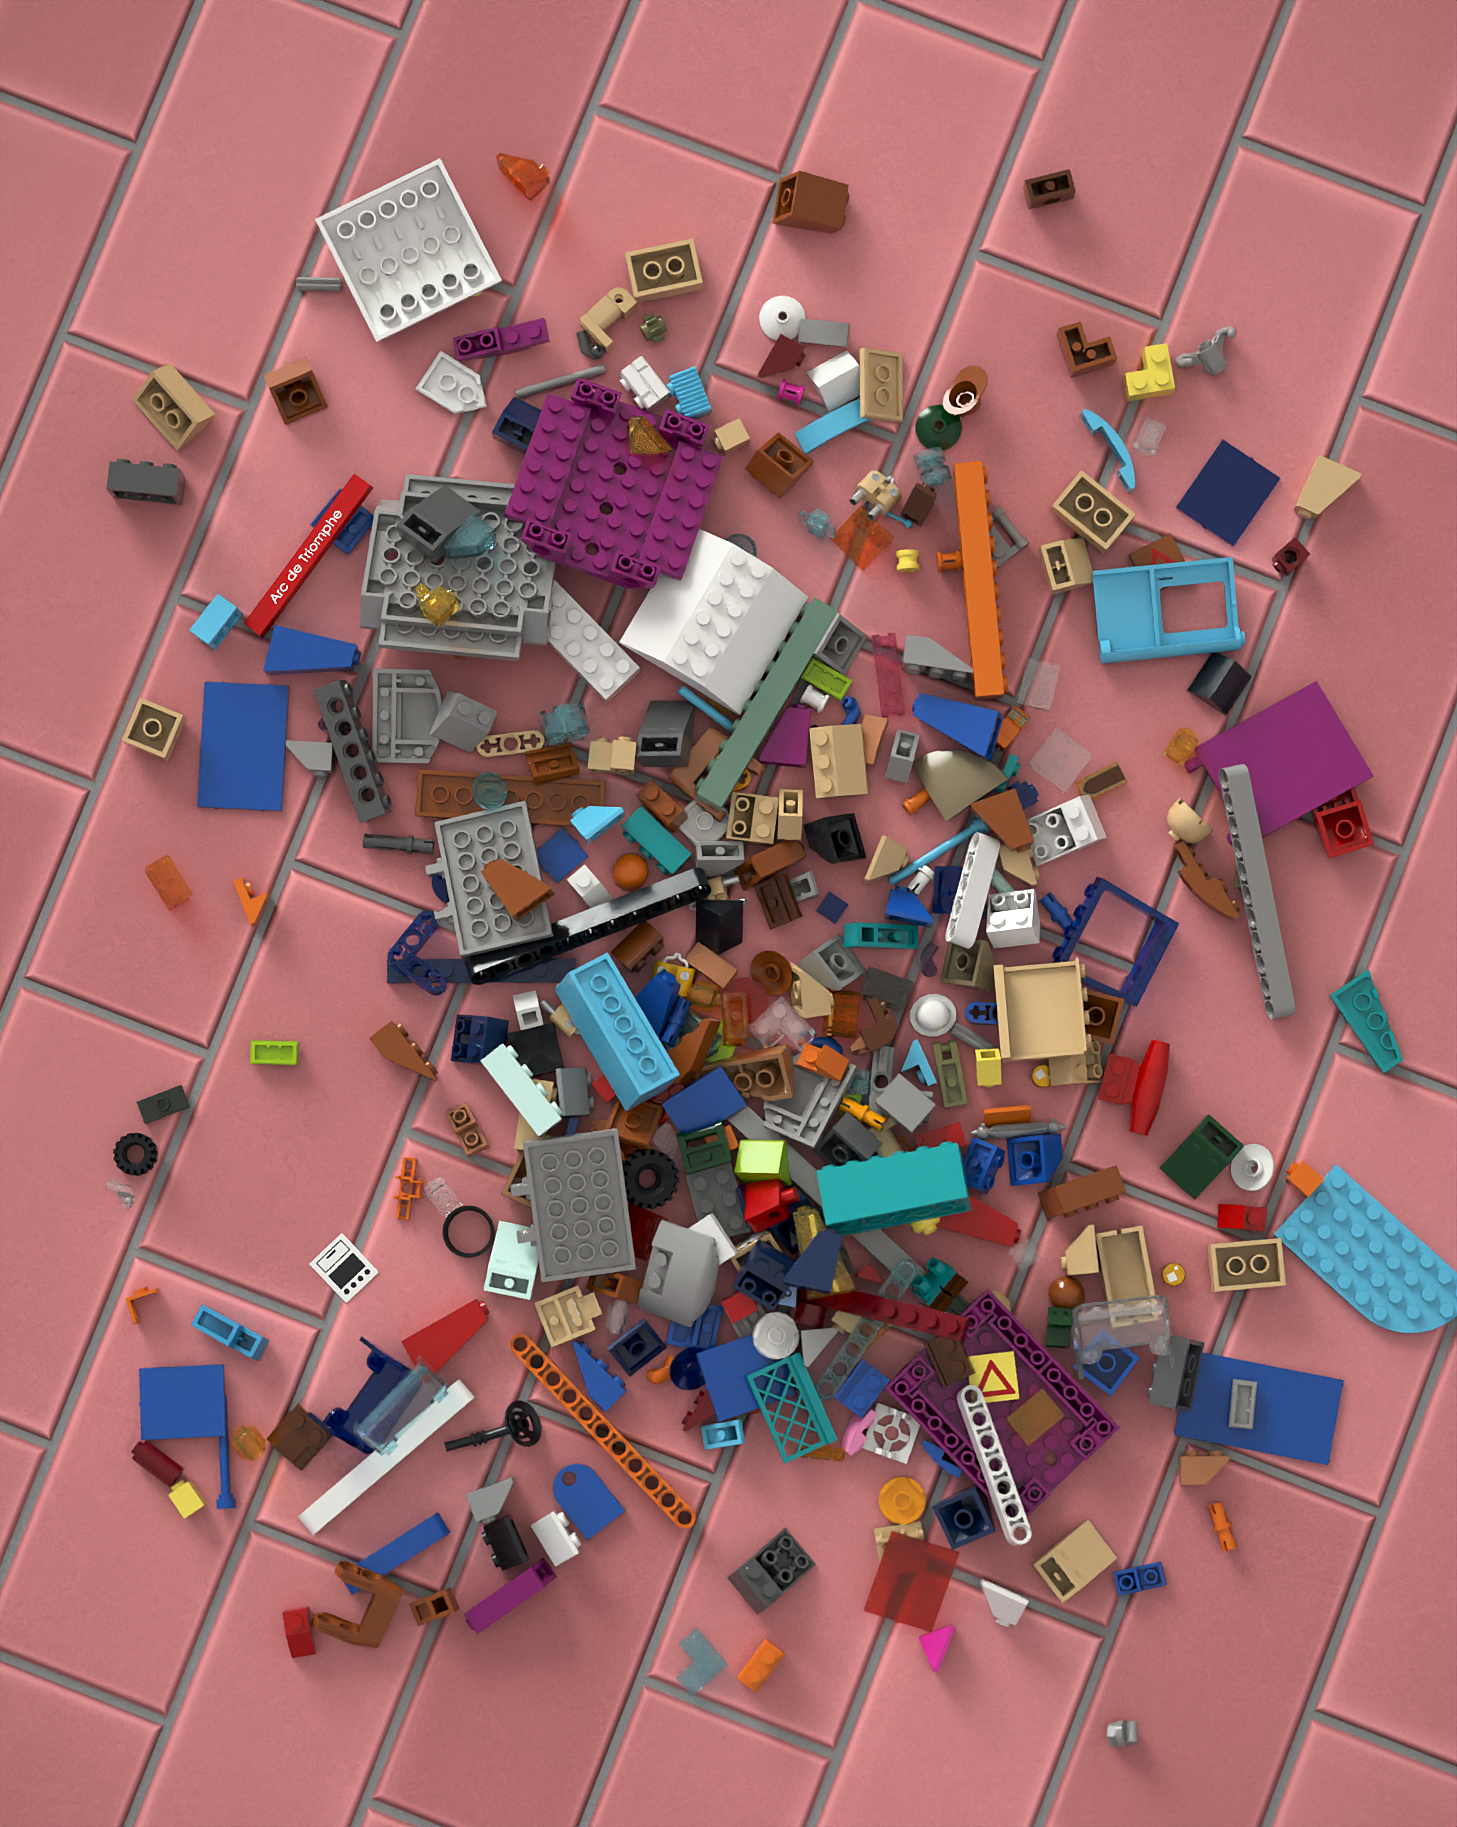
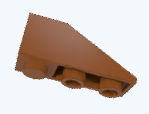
M705 1018L697 1024L698 1028L680 1039V1044L666 1051L680 1074L673 1082V1085L687 1084L702 1070L721 1023L719 1019Z

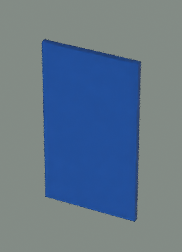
M1202 1353L1191 1413L1178 1410L1174 1435L1328 1465L1341 1391L1344 1385L1343 1380ZM1233 1379L1257 1382L1253 1429L1228 1427Z

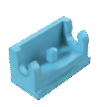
M217 593L189 631L213 650H216L242 617L243 613Z

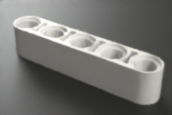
M976 832L971 838L945 938L948 942L967 949L971 948L975 942L1000 849V841L979 832Z

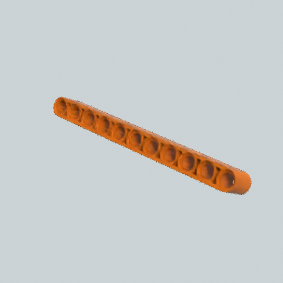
M516 1334L510 1340V1349L677 1526L684 1529L691 1527L695 1522L696 1515L685 1500L526 1334ZM519 1337L527 1341V1348L524 1351H518L514 1346L515 1340ZM534 1355L542 1356L544 1363L541 1368L537 1369L531 1365V1358ZM551 1372H556L560 1376V1382L556 1386H552L547 1382V1376ZM567 1389H572L576 1392L577 1397L573 1403H568L563 1398V1394ZM587 1406L592 1409L593 1416L590 1420H583L580 1417L582 1407ZM599 1424H606L609 1427L608 1436H598L596 1427ZM616 1441H621L626 1445V1451L621 1455L614 1453L612 1449ZM639 1459L642 1462V1469L639 1472L630 1470V1460ZM655 1476L659 1480L658 1487L649 1489L645 1485L646 1478ZM666 1493L674 1495V1505L665 1506L662 1503V1496ZM681 1511L691 1513L692 1520L688 1524H683L678 1520V1515Z

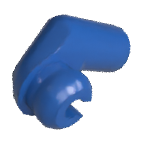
M845 696L841 703L846 713V718L842 725L856 724L861 715L858 702L854 697Z
M811 1038L813 1046L822 1049L823 1045H827L842 1055L843 1048L834 1038Z

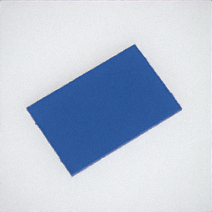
M225 682L204 683L197 807L282 811L289 686Z

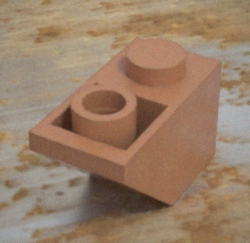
M1184 1451V1455H1178L1179 1484L1206 1485L1229 1461V1456L1223 1455V1451H1208V1455H1199V1451Z

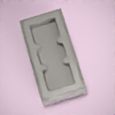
M1233 1379L1228 1427L1253 1429L1257 1382Z

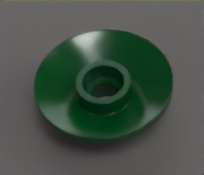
M933 405L920 413L916 421L915 430L919 441L926 448L934 451H943L957 443L962 432V424L959 416L948 413L943 405ZM937 422L943 424L941 430L935 428Z

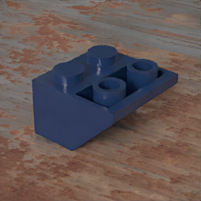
M513 397L503 410L492 431L493 439L526 454L541 410Z
M457 1014L451 1061L483 1065L481 1062L483 1058L501 1044L506 1046L509 1020L488 1016Z
M758 1239L747 1255L733 1284V1288L774 1311L790 1288V1286L783 1285V1281L796 1261Z

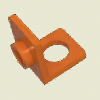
M148 1287L135 1290L134 1296L126 1298L133 1324L140 1323L134 1300L159 1293L160 1290L158 1288L149 1291Z

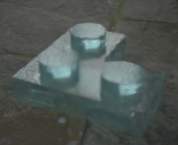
M695 1628L679 1642V1645L694 1662L676 1678L693 1696L724 1669L728 1663L698 1628Z

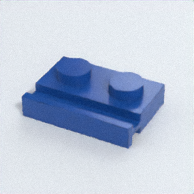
M862 1359L834 1398L862 1418L890 1379Z

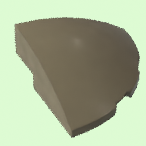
M939 750L928 753L913 761V765L923 785L946 821L953 819L970 807L972 803L981 800L1008 780L1007 776L994 763L965 750Z

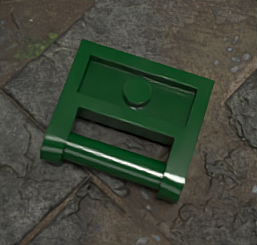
M722 1120L715 1122V1125L699 1130L677 1133V1140L687 1174L733 1161L726 1129ZM715 1134L718 1135L719 1140L688 1148V1142Z

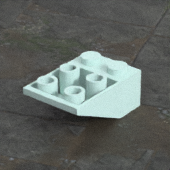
M499 1221L486 1275L485 1291L528 1300L532 1299L539 1266L537 1246H531L530 1242L518 1243L516 1233L520 1230L531 1229V1227Z

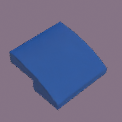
M339 489L310 523L313 528L342 489ZM361 505L333 544L348 554L372 526L374 516Z
M709 1304L704 1314L700 1315L691 1327L670 1320L665 1344L699 1351L714 1348L723 1307Z

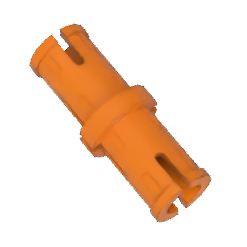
M1223 1501L1209 1505L1208 1508L1215 1525L1213 1529L1214 1532L1217 1531L1222 1551L1225 1552L1237 1548L1231 1530L1232 1523L1228 1521Z

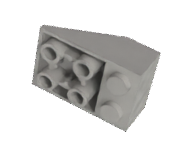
M907 635L901 666L902 670H906V674L919 675L920 672L928 673L930 678L942 679L943 676L952 677V681L962 683L966 682V679H971L973 669L934 640Z

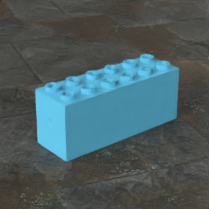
M606 953L567 973L555 989V992L625 1111L664 1092L680 1074L610 955Z

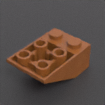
M390 1021L369 1038L385 1059L433 1081L438 1080L435 1076L438 1073L437 1069L429 1060L424 1062L421 1058L424 1054L414 1041L410 1043L407 1040L409 1034L400 1023L395 1024Z

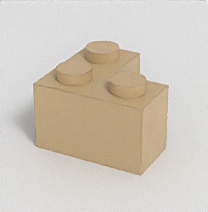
M619 737L618 740H613V743H610V739L596 738V741H590L588 772L635 776L637 742H633V738Z

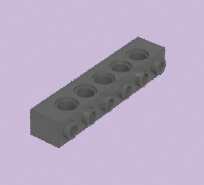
M338 680L314 689L359 822H367L392 813L390 808L392 807V801L389 795L385 794L383 788L384 778L377 771L375 765L377 762L376 755L369 748L367 742L369 735L364 727L362 728L360 722L361 712L358 706L354 705L352 699L354 693L351 685L346 680ZM338 700H341L343 703V710L341 712H338L336 709V702ZM346 722L351 725V732L349 734H346L343 730ZM354 744L359 748V753L356 757L351 753V747ZM361 766H363L367 771V775L364 779L361 778L359 775V769ZM369 788L374 792V799L372 801L366 796Z

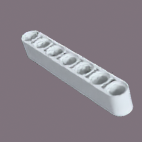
M967 1386L958 1392L957 1402L1005 1538L1008 1543L1014 1546L1025 1544L1031 1538V1529L983 1394L977 1386ZM966 1391L973 1393L975 1397L973 1403H968L965 1400L964 1395ZM974 1414H979L982 1417L983 1422L981 1426L974 1424ZM983 1436L989 1438L991 1442L989 1449L981 1445V1438ZM991 1459L996 1460L999 1464L997 1472L992 1471L989 1467ZM999 1482L1004 1483L1007 1487L1005 1495L1000 1494L997 1490ZM1007 1505H1011L1015 1509L1013 1518L1008 1517L1005 1513ZM1015 1528H1019L1023 1532L1021 1541L1015 1539L1013 1535Z

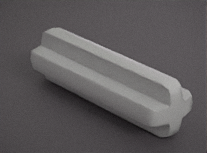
M298 277L296 288L299 291H341L342 281L341 278Z
M956 1023L951 1030L952 1035L976 1050L994 1049L995 1047L960 1023Z

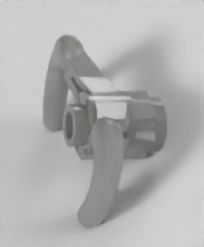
M1233 326L1220 328L1215 332L1211 342L1207 340L1198 346L1199 350L1197 352L1183 353L1176 357L1175 365L1179 368H1186L1193 364H1201L1210 375L1221 372L1227 367V360L1222 353L1224 339L1227 335L1231 339L1234 338L1237 330Z

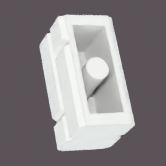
M642 356L621 370L620 377L622 379L619 382L627 392L631 390L636 396L633 400L640 409L645 408L646 411L651 412L670 397V391Z

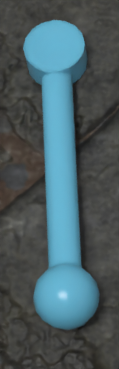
M889 511L885 514L903 523L906 528L913 526L911 519L905 520Z

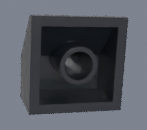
M511 1514L483 1527L485 1531L481 1534L487 1546L491 1544L494 1551L491 1557L496 1568L501 1567L502 1571L529 1559Z

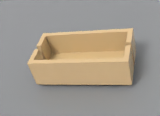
M1136 1226L1120 1229L1119 1235H1117V1230L1095 1234L1097 1259L1110 1328L1133 1325L1134 1321L1131 1319H1135L1136 1323L1160 1320L1143 1227Z

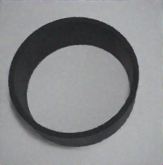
M462 1206L453 1210L445 1219L442 1229L443 1240L448 1249L454 1254L464 1258L476 1257L483 1254L492 1244L494 1225L490 1216L484 1210L475 1206ZM464 1211H475L482 1214L490 1225L491 1234L487 1245L475 1253H463L457 1250L449 1240L448 1229L450 1222L457 1214Z

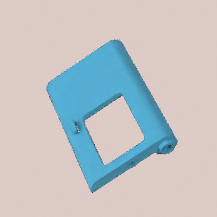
M1233 557L1093 571V589L1101 664L1241 650V645H1245V633L1240 631L1238 626ZM1218 581L1224 583L1227 614L1226 627L1165 633L1163 631L1160 589L1162 587Z

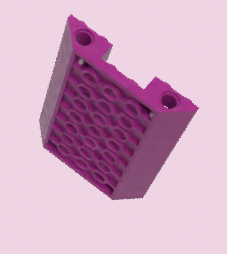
M987 1289L958 1315L971 1319L963 1345L968 1356L1014 1351L1019 1399L988 1402L986 1405L1027 1518L1051 1495L1050 1492L1083 1460L1086 1461L1120 1427L995 1295ZM924 1347L886 1385L885 1389L992 1501L957 1402L958 1392L970 1386L969 1376L943 1387ZM966 1391L964 1395L965 1400L968 1403H972L971 1392ZM979 1414L973 1415L974 1424L977 1426L982 1425L983 1420ZM1015 1417L1021 1418L1024 1422V1426L1020 1431H1014L1010 1426L1011 1420ZM984 1436L981 1438L982 1447L990 1448L991 1442L989 1438ZM1047 1452H1053L1056 1455L1057 1460L1052 1466H1047L1043 1461V1457ZM993 1459L989 1461L990 1469L997 1472L999 1469L998 1462ZM999 1482L997 1490L1000 1494L1005 1495L1007 1487L1004 1483ZM1011 1505L1006 1506V1515L1011 1518L1014 1517L1015 1509Z

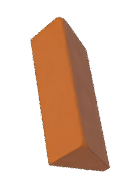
M1029 1105L990 1108L982 1111L983 1123L988 1128L1000 1124L1031 1122V1106Z

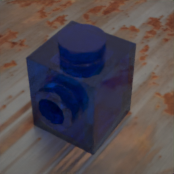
M1017 781L1007 787L1008 790L1016 789L1023 811L1037 804L1038 799L1036 797L1039 794L1033 784L1028 785L1026 781L1020 784Z

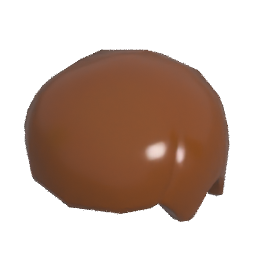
M1061 1276L1053 1281L1049 1288V1300L1056 1308H1071L1072 1313H1075L1082 1308L1085 1302V1290L1082 1284L1073 1277Z

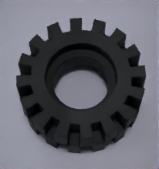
M128 1133L126 1136H122L120 1141L116 1142V1148L113 1149V1159L117 1164L116 1166L122 1172L129 1175L140 1176L141 1174H146L149 1170L153 1169L154 1163L157 1162L158 1151L156 1150V1144L153 1143L150 1137L141 1133ZM133 1145H139L144 1150V1158L139 1163H131L127 1158V1150Z

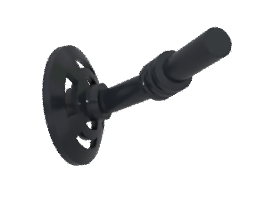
M520 1400L514 1401L509 1404L505 1412L506 1426L486 1432L481 1430V1433L477 1431L475 1435L471 1433L470 1436L445 1442L446 1452L470 1445L476 1447L479 1444L480 1446L482 1442L487 1444L489 1440L509 1434L519 1445L531 1447L541 1437L540 1419L531 1405ZM519 1408L522 1411L512 1412V1409ZM528 1416L532 1422L533 1431L529 1430ZM527 1437L530 1439L529 1441H521V1440H520V1439H525V1438H527Z

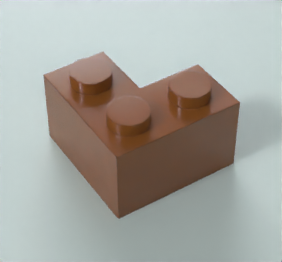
M1081 321L1058 328L1056 335L1070 378L1115 365L1117 356L1110 336L1088 343Z

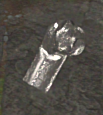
M109 1178L106 1190L118 1193L121 1201L120 1206L124 1209H130L135 1202V1196L131 1187L126 1183Z

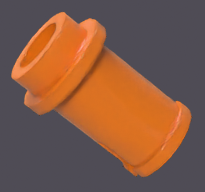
M923 787L922 790L910 799L906 798L902 806L909 815L917 814V810L932 799L926 788Z

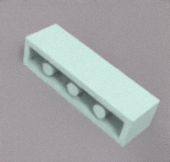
M501 1044L483 1058L481 1062L536 1134L541 1137L562 1121L559 1115L563 1112L555 1102L550 1104L545 1098L548 1094L540 1082L535 1085L530 1079L533 1073L526 1064L520 1066L516 1060L519 1055L512 1046L509 1045L506 1048L504 1044Z

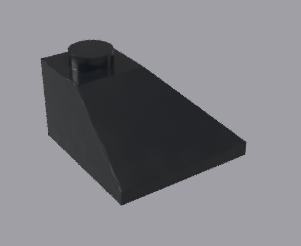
M854 813L823 817L803 825L809 848L831 864L867 858Z

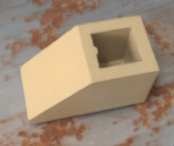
M1001 845L998 859L1002 872L1031 888L1036 887V880H1040L1037 867H1032L1030 858L1033 857L1032 849L1017 853V850L1011 852L1005 845Z

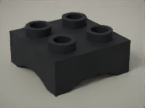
M553 1023L507 1033L509 1044L519 1055L516 1058L520 1066L526 1064L533 1073L532 1077L556 1072V1069L564 1068Z

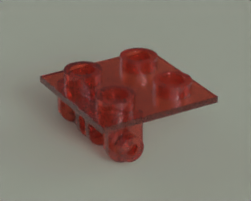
M629 1202L628 1212L634 1256L649 1262L653 1248L652 1242L661 1220L668 1221V1219Z

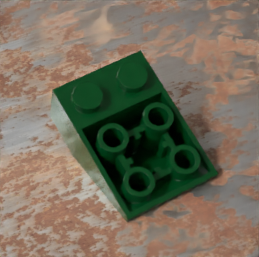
M1208 1114L1159 1169L1195 1200L1233 1160L1244 1145Z

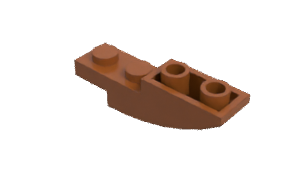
M1184 840L1176 844L1173 849L1184 865L1177 873L1189 890L1202 903L1221 916L1232 921L1240 917L1238 914L1240 909L1235 900H1230L1226 892L1228 889L1223 880H1218L1214 876L1207 881V871L1201 863L1197 864L1194 859L1196 854L1189 843L1185 844Z

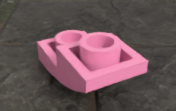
M871 1408L868 1409L862 1418L855 1414L846 1428L841 1448L851 1456L853 1453L861 1450L864 1442L867 1440L861 1432L869 1428L877 1416Z

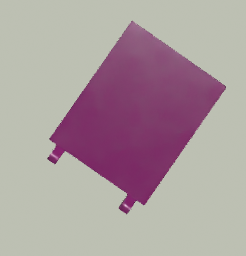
M1317 681L1195 747L1194 750L1198 756L1188 760L1184 765L1189 774L1204 766L1223 798L1219 780L1220 769L1245 764L1250 775L1262 838L1373 777L1369 767ZM1229 833L1227 834L1226 838L1229 841L1230 845H1232L1231 835Z

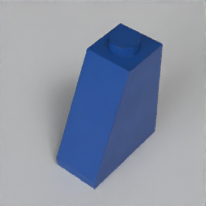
M665 969L655 975L635 996L637 1003L659 1040L663 1037L668 1024L667 1018L672 1015L681 987L675 976Z

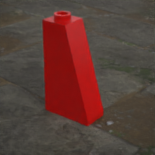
M971 1195L972 1211L940 1217L939 1223L936 1224L939 1229L1013 1247V1243H1018L1021 1230L1017 1229V1222Z
M475 1299L401 1341L424 1383L430 1381L489 1320L486 1315L490 1314L484 1301L479 1303L478 1299Z

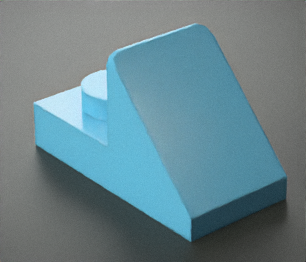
M917 1039L912 1042L900 1073L918 1066L919 1070L916 1071L920 1083H925L929 1087L936 1084L937 1081Z
M741 1419L701 1426L705 1450L745 1443Z

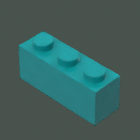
M642 806L621 826L624 830L622 835L630 843L634 841L641 846L639 851L647 859L652 857L658 862L656 867L665 876L669 873L673 877L692 857V854Z

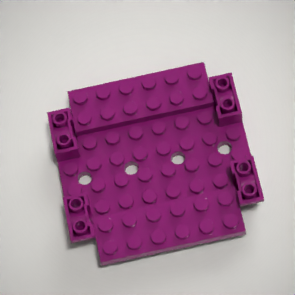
M578 377L571 396L572 401L547 393L503 517L525 525L520 540L539 557L624 588H654L659 573L681 581L723 459L721 455L698 448L703 446L710 425L668 409L665 410L662 417L621 402V392ZM635 426L639 429L640 433L632 435L628 432L627 428ZM615 466H622L626 473L619 475L615 473L613 468ZM601 506H608L612 513L604 515L600 512L599 508ZM593 546L597 549L598 554L589 555L585 548Z

